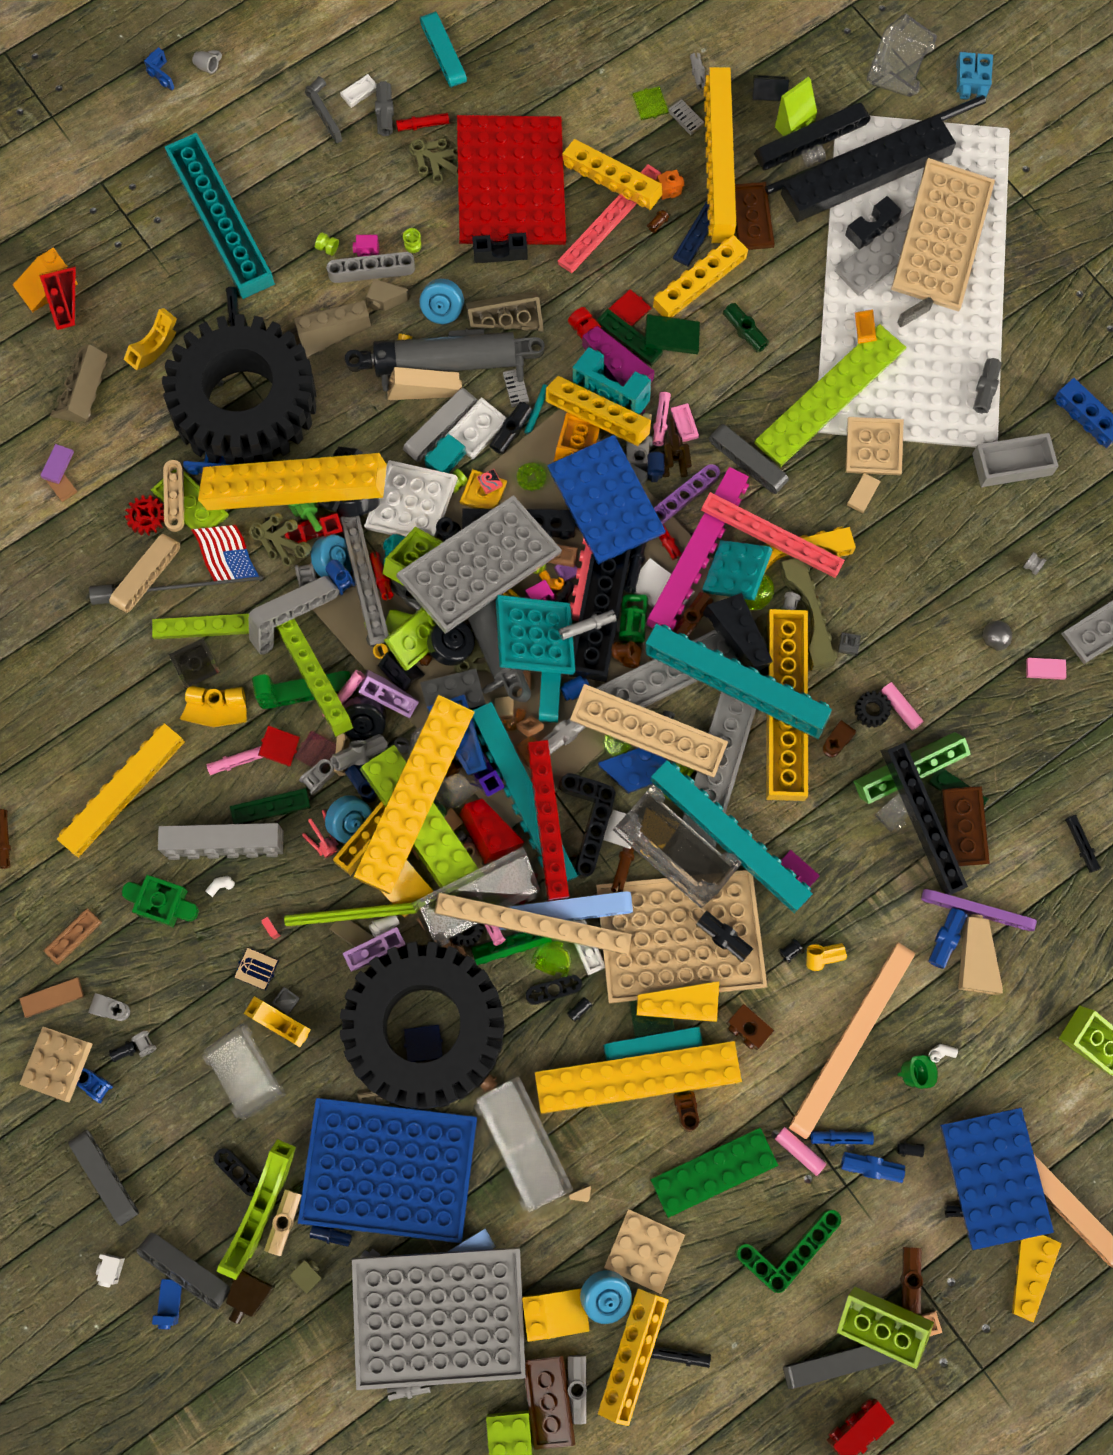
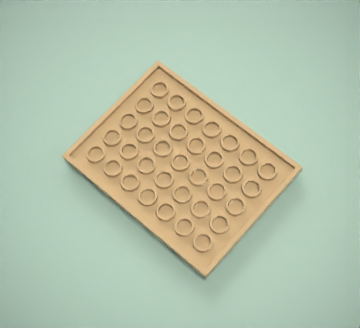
M747 870L625 882L623 892H631L633 912L599 917L601 928L632 934L629 954L603 950L609 1004L637 1001V997L640 994L718 981L719 993L767 988L753 875ZM613 883L596 885L597 895L614 893L611 891ZM706 911L710 912L721 923L732 927L742 940L754 948L743 962L738 960L728 950L720 948L712 941V937L696 925Z

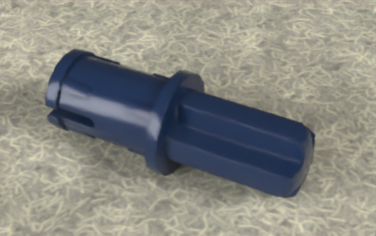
M313 1225L310 1231V1238L325 1241L327 1244L334 1243L347 1247L352 1240L350 1234L334 1231V1228L328 1229Z

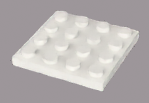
M389 460L386 468L384 496L379 498V506L369 512L364 527L371 531L388 535L397 534L405 537L414 527H417L436 538L438 535L436 524L445 515L458 479L457 476Z

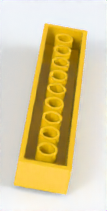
M709 67V74L705 75V86L703 89V96L706 100L704 101V112H706L704 126L706 127L705 142H707L705 157L707 158L706 173H708L706 188L708 189L707 205H709L707 211L709 220L708 236H711V243H721L724 239L732 237L736 228L731 68Z
M380 453L203 467L198 500L209 511L383 498L387 464Z
M770 609L767 615V650L773 662L767 668V675L775 678L776 682L782 685L788 684L792 686L794 691L800 694L801 692L808 694V611ZM767 714L766 800L805 801L808 797V734Z
M437 696L354 873V879L387 894H391L474 711L445 697Z
M735 1041L535 1072L541 1114L742 1082Z

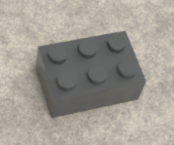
M477 669L420 682L426 708L434 704L438 695L447 699L465 695L468 707L472 711L486 705Z

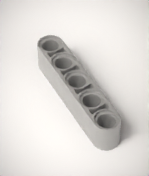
M409 252L335 259L327 264L328 276L333 283L407 276L415 271L414 257Z
M461 388L405 443L403 450L416 462H419L437 445L442 437H445L478 400L465 388Z

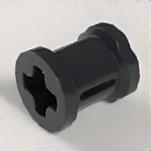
M795 938L791 939L792 942L783 949H778V952L788 964L795 956L804 953L803 947Z

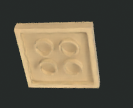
M848 417L845 473L901 475L904 419Z
M42 1027L19 1085L70 1103L93 1044Z
M628 1209L604 1268L617 1272L622 1277L662 1294L685 1235Z

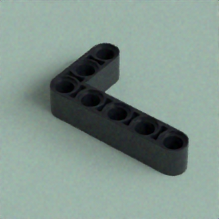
M568 773L559 781L561 792L593 802L574 867L578 875L577 877L585 879L593 874L616 792L610 785ZM564 780H571L573 787H566ZM583 785H588L591 788L590 794L583 791ZM602 791L609 793L610 798L608 800L602 797ZM597 809L603 810L604 818L597 816ZM592 827L599 830V836L592 835ZM586 846H591L594 849L593 855L587 854ZM581 864L588 866L589 872L587 874L580 870Z

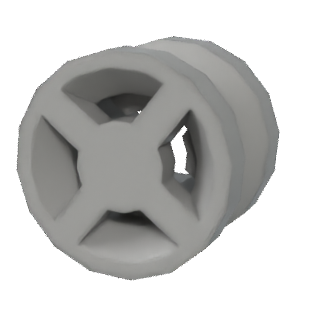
M1033 552L1023 568L1030 569L1032 574L1036 575L1046 562V559L1037 557V554Z

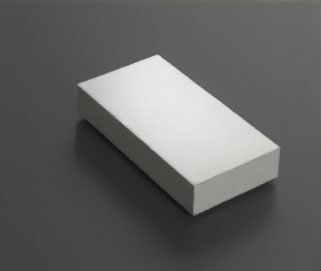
M367 74L340 92L341 97L352 108L376 92V83Z

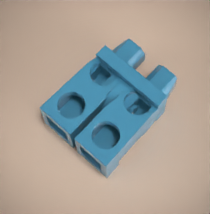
M959 53L956 61V92H959L960 99H969L971 93L976 94V98L983 95L986 99L992 84V54L978 53L975 59L976 53ZM964 58L971 59L970 61H963ZM986 59L988 62H980V60Z

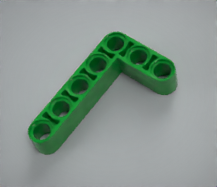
M340 671L326 674L336 694H338L348 679H350L351 674L349 671ZM266 674L257 675L252 678L255 699L262 709H271L315 700L304 679L273 684L270 676Z
M825 1210L776 1267L749 1244L743 1243L737 1246L735 1251L736 1258L768 1289L775 1293H781L786 1290L840 1226L841 1215L835 1210ZM830 1213L835 1216V1223L833 1225H828L826 1222V1216ZM816 1229L822 1232V1238L819 1241H815L812 1236L813 1231ZM802 1245H806L809 1249V1253L805 1257L799 1254V1248ZM745 1247L749 1248L751 1252L748 1259H742L740 1251ZM788 1261L795 1263V1270L791 1273H788L785 1269ZM759 1262H763L766 1265V1271L763 1274H758L756 1271V1266ZM780 1277L782 1281L781 1287L773 1288V1278Z

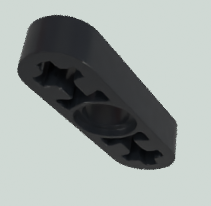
M569 975L530 987L526 992V1000L531 1005H539L578 993L582 987V981L576 975ZM570 979H573L574 982L578 981L575 990L572 987L565 988L567 992L563 993V987L560 982L564 981V985L570 983ZM555 984L559 987L560 992L556 996L548 993L550 985ZM545 987V994L548 998L544 999V995L538 996L537 1001L529 998L532 995V991L535 990L536 993H541V988Z
M226 1148L219 1149L214 1155L216 1165L246 1195L253 1196L255 1191L249 1192L250 1186L246 1182L243 1185L240 1182L245 1180L248 1174L251 1176L248 1178L251 1183L256 1182L258 1185L260 1179L231 1150ZM221 1153H228L227 1159L231 1163L234 1160L236 1161V1163L230 1166L229 1170L226 1169L229 1166L227 1162H220ZM237 1166H241L244 1170L243 1176L239 1179L233 1176V1170Z

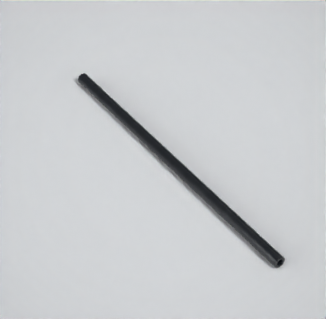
M981 95L765 186V191L767 195L782 189L783 183L938 115L942 121L985 104L986 99Z

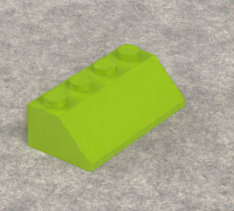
M854 1287L848 1295L837 1333L917 1369L934 1322Z

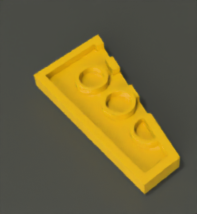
M719 981L640 994L637 997L636 1015L717 1022Z
M1044 1235L1020 1240L1012 1314L1034 1323L1062 1243Z

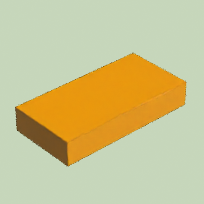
M873 309L855 312L858 344L877 341Z

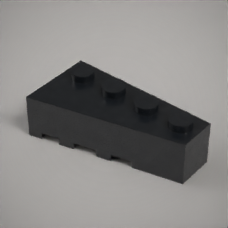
M742 593L706 606L702 613L706 618H709L714 629L719 631L725 639L724 642L728 647L732 648L741 664L747 668L753 667L758 671L767 669L773 661Z

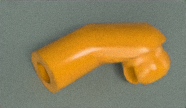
M547 570L539 574L541 580H546L551 590H560L564 587L565 581L563 578H551Z

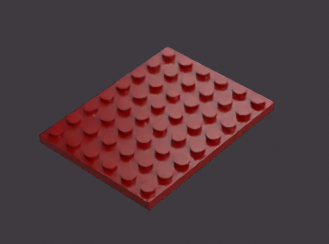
M457 115L459 244H473L472 236L490 235L492 241L503 242L508 239V234L526 233L527 245H566L561 116Z

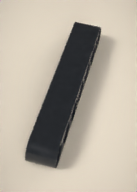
M856 103L761 146L755 151L754 156L762 170H768L865 126L871 117L862 103Z

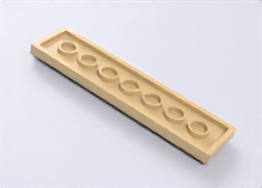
M586 684L583 685L570 718L572 722L712 778L716 775L728 744L726 740Z

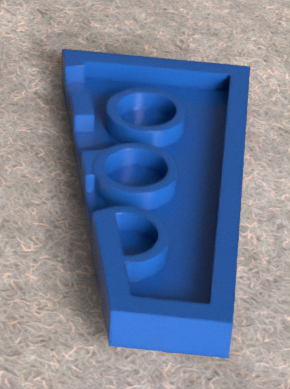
M465 695L449 699L469 709ZM433 705L427 706L429 711H431ZM472 719L455 753L468 775L487 770Z

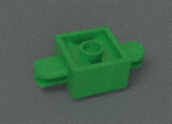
M146 875L142 885L128 882L122 888V896L126 900L135 903L131 912L137 916L174 928L177 918L185 921H194L198 917V907L193 902L185 900L188 891L182 886Z

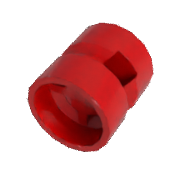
M586 307L577 309L568 319L569 325L573 330L577 331V335L581 339L584 334L597 326L601 328V325L595 318H592V314Z

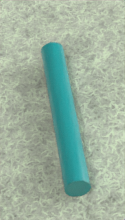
M543 384L533 408V413L525 428L524 433L527 435L533 430L546 398V387L548 386L546 384Z

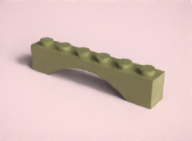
M796 558L781 561L779 570L784 585L801 596V601L804 603L810 616L812 636L808 648V662L811 671L831 667L837 659V652L830 643L832 637L830 631H827L825 627L826 618L819 608L821 606L818 596H815V583L808 574L810 572L809 565Z

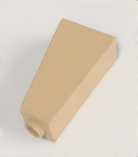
M394 367L389 378L387 397L388 400L451 398L462 388V380H459V373Z
M971 914V917H967L964 923L958 990L1000 995L1003 993V987L989 919H983L982 915Z

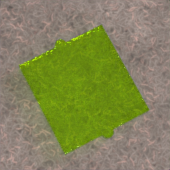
M660 86L651 89L645 88L643 91L632 93L641 121L650 118L656 119L658 116L669 113Z

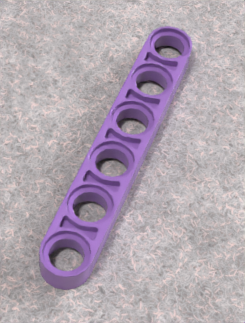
M713 464L705 466L655 506V512L663 516L660 520L661 523L664 524L714 484L719 478L720 469ZM708 470H713L716 473V476L709 477L706 474V472ZM700 481L702 482L703 486L701 488H696L693 485V482ZM686 491L690 497L684 499L680 496V492ZM668 502L675 503L676 508L669 509L666 506V504Z
M929 889L923 890L921 900L948 909H959L970 915H982L984 919L1019 929L1035 931L1037 921L1033 918Z

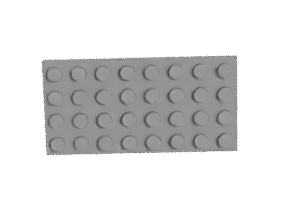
M513 495L399 571L396 577L446 634L495 600L498 595H502L561 554L562 550Z

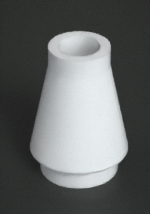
M396 915L387 916L372 921L369 929L375 938L393 929L400 923Z

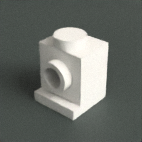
M106 1253L100 1254L99 1258L103 1260L98 1264L96 1275H98L97 1281H99L98 1285L110 1287L111 1284H118L125 1258Z

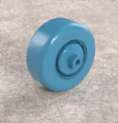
M448 279L432 280L425 286L420 296L422 313L428 320L436 324H448L455 321L464 306V296L457 284Z
M332 534L319 538L313 544L311 561L320 577L328 576L325 569L326 565L332 560H339L348 572L351 573L352 567L346 540L343 537Z
M342 796L331 804L326 813V829L333 838L346 844L369 817L372 810L366 802L356 796Z
M603 1270L594 1273L585 1281L580 1292V1301L584 1311L591 1320L600 1324H610L620 1320L628 1312L632 1302V1293L629 1285L619 1273Z

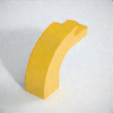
M165 308L159 309L150 332L141 341L128 346L123 360L135 370L145 368L156 361L168 348L176 334L173 328L177 318Z
M255 996L243 1013L298 1047H301L306 1041L311 1030Z

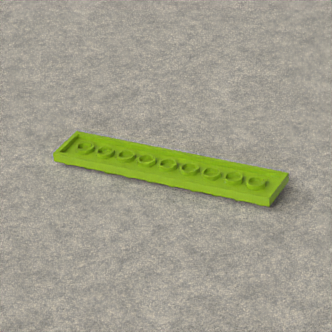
M881 324L875 328L877 341L860 343L854 347L754 441V444L780 468L906 350V346Z

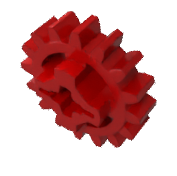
M142 495L141 500L135 498L134 504L129 502L131 508L125 510L129 514L125 516V519L128 521L129 528L132 527L134 533L138 531L140 535H143L146 532L150 536V531L157 533V527L163 528L161 522H164V505L160 503L158 498L153 501L151 495L148 499Z

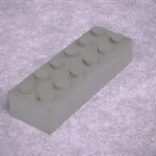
M278 823L159 826L158 850L168 857L169 860H179L180 857L187 856L188 859H199L200 856L218 859L219 856L227 855V858H239V855L257 858L258 855L266 854V857H278V854H283V830Z

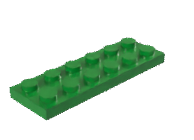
M758 1128L650 1180L665 1214L669 1218L779 1165L762 1129Z

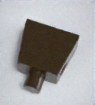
M242 1270L238 1278L233 1280L226 1304L234 1308L229 1320L240 1324L245 1314L250 1317L255 1316L275 1287Z

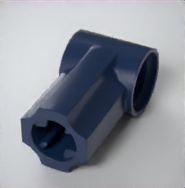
M652 452L647 455L646 472L648 473L647 478L651 482H658L665 473L664 454L661 452Z
M352 765L345 774L365 802L374 801L377 798V794L360 771L361 765ZM372 788L370 794H363L365 789Z

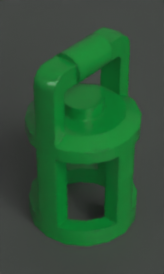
M630 594L623 596L619 640L627 643L629 641L634 643L645 641L648 597L646 595ZM644 601L643 609L639 608L638 606H630L627 608V602Z

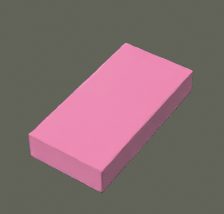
M689 404L672 407L670 411L678 435L682 437V442L699 438Z
M1027 658L1026 677L1065 680L1066 660Z

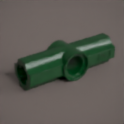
M731 303L726 307L723 315L735 327L738 336L745 339L756 353L764 350L769 344V340L755 326L754 319L747 316L736 303Z

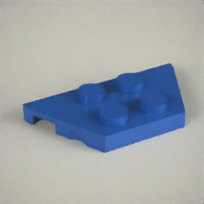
M638 748L599 762L598 766L629 794L653 785L650 781L651 776L666 762V759Z

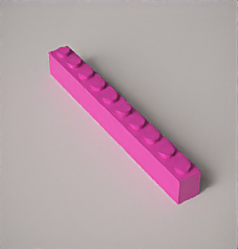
M729 467L715 495L739 506L742 500L739 498L741 493L745 495L749 484H747L749 476ZM704 513L650 613L646 623L647 626L654 628L656 624L660 626L664 624L673 631L677 623L675 617L677 614H682L686 606L683 604L685 598L690 599L694 591L691 589L693 583L697 584L702 575L699 573L701 568L705 569L710 560L707 558L709 553H714L718 545L715 543L717 538L721 539L726 530L723 528L725 522Z

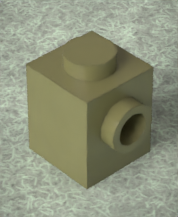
M308 1259L303 1262L299 1260L291 1268L293 1272L289 1275L306 1294L324 1278L319 1272L320 1267L313 1260L309 1262Z

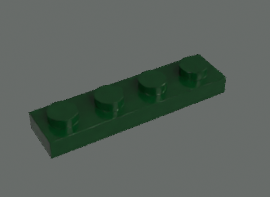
M608 308L596 320L601 325V329L651 367L662 356L663 350L646 348L645 336Z
M304 788L230 806L233 824H247L311 807L307 789Z

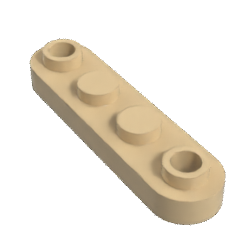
M169 460L163 467L164 523L168 530L177 532L184 526V475L181 463L177 460ZM172 470H177L176 473H171ZM174 521H178L176 525H172Z

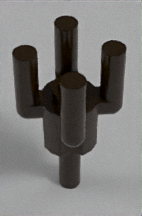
M669 418L667 419L669 436L664 438L665 473L663 477L670 476L669 468H672L674 466L673 461L677 460L679 461L680 476L687 477V468L692 466L690 448L687 443L683 444L682 437L676 434L674 419Z

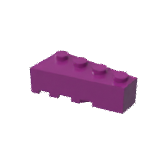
M598 326L583 335L582 346L585 350L590 347L604 355V375L609 380L618 382L624 387L636 371L646 375L651 379V382L653 381L655 371Z

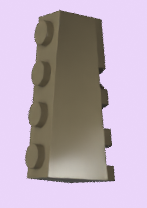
M537 291L466 303L470 327L512 328L544 332Z
M365 300L294 318L300 342L305 349L307 359L312 354L320 353L326 350V347L334 343L336 345L342 342V339L348 336L352 337L371 327Z
M90 344L79 348L71 366L73 373L66 378L64 382L66 389L62 395L58 396L56 402L59 405L56 411L52 410L51 417L77 423L85 421L90 417V409L96 399V390L101 383V374L106 367L108 354Z

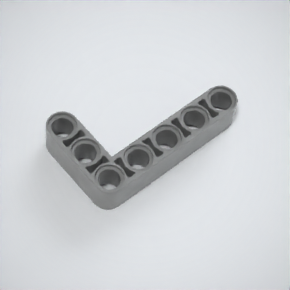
M323 576L256 607L248 616L249 640L259 654L263 655L270 652L274 646V627L332 601L339 595V589L330 577Z

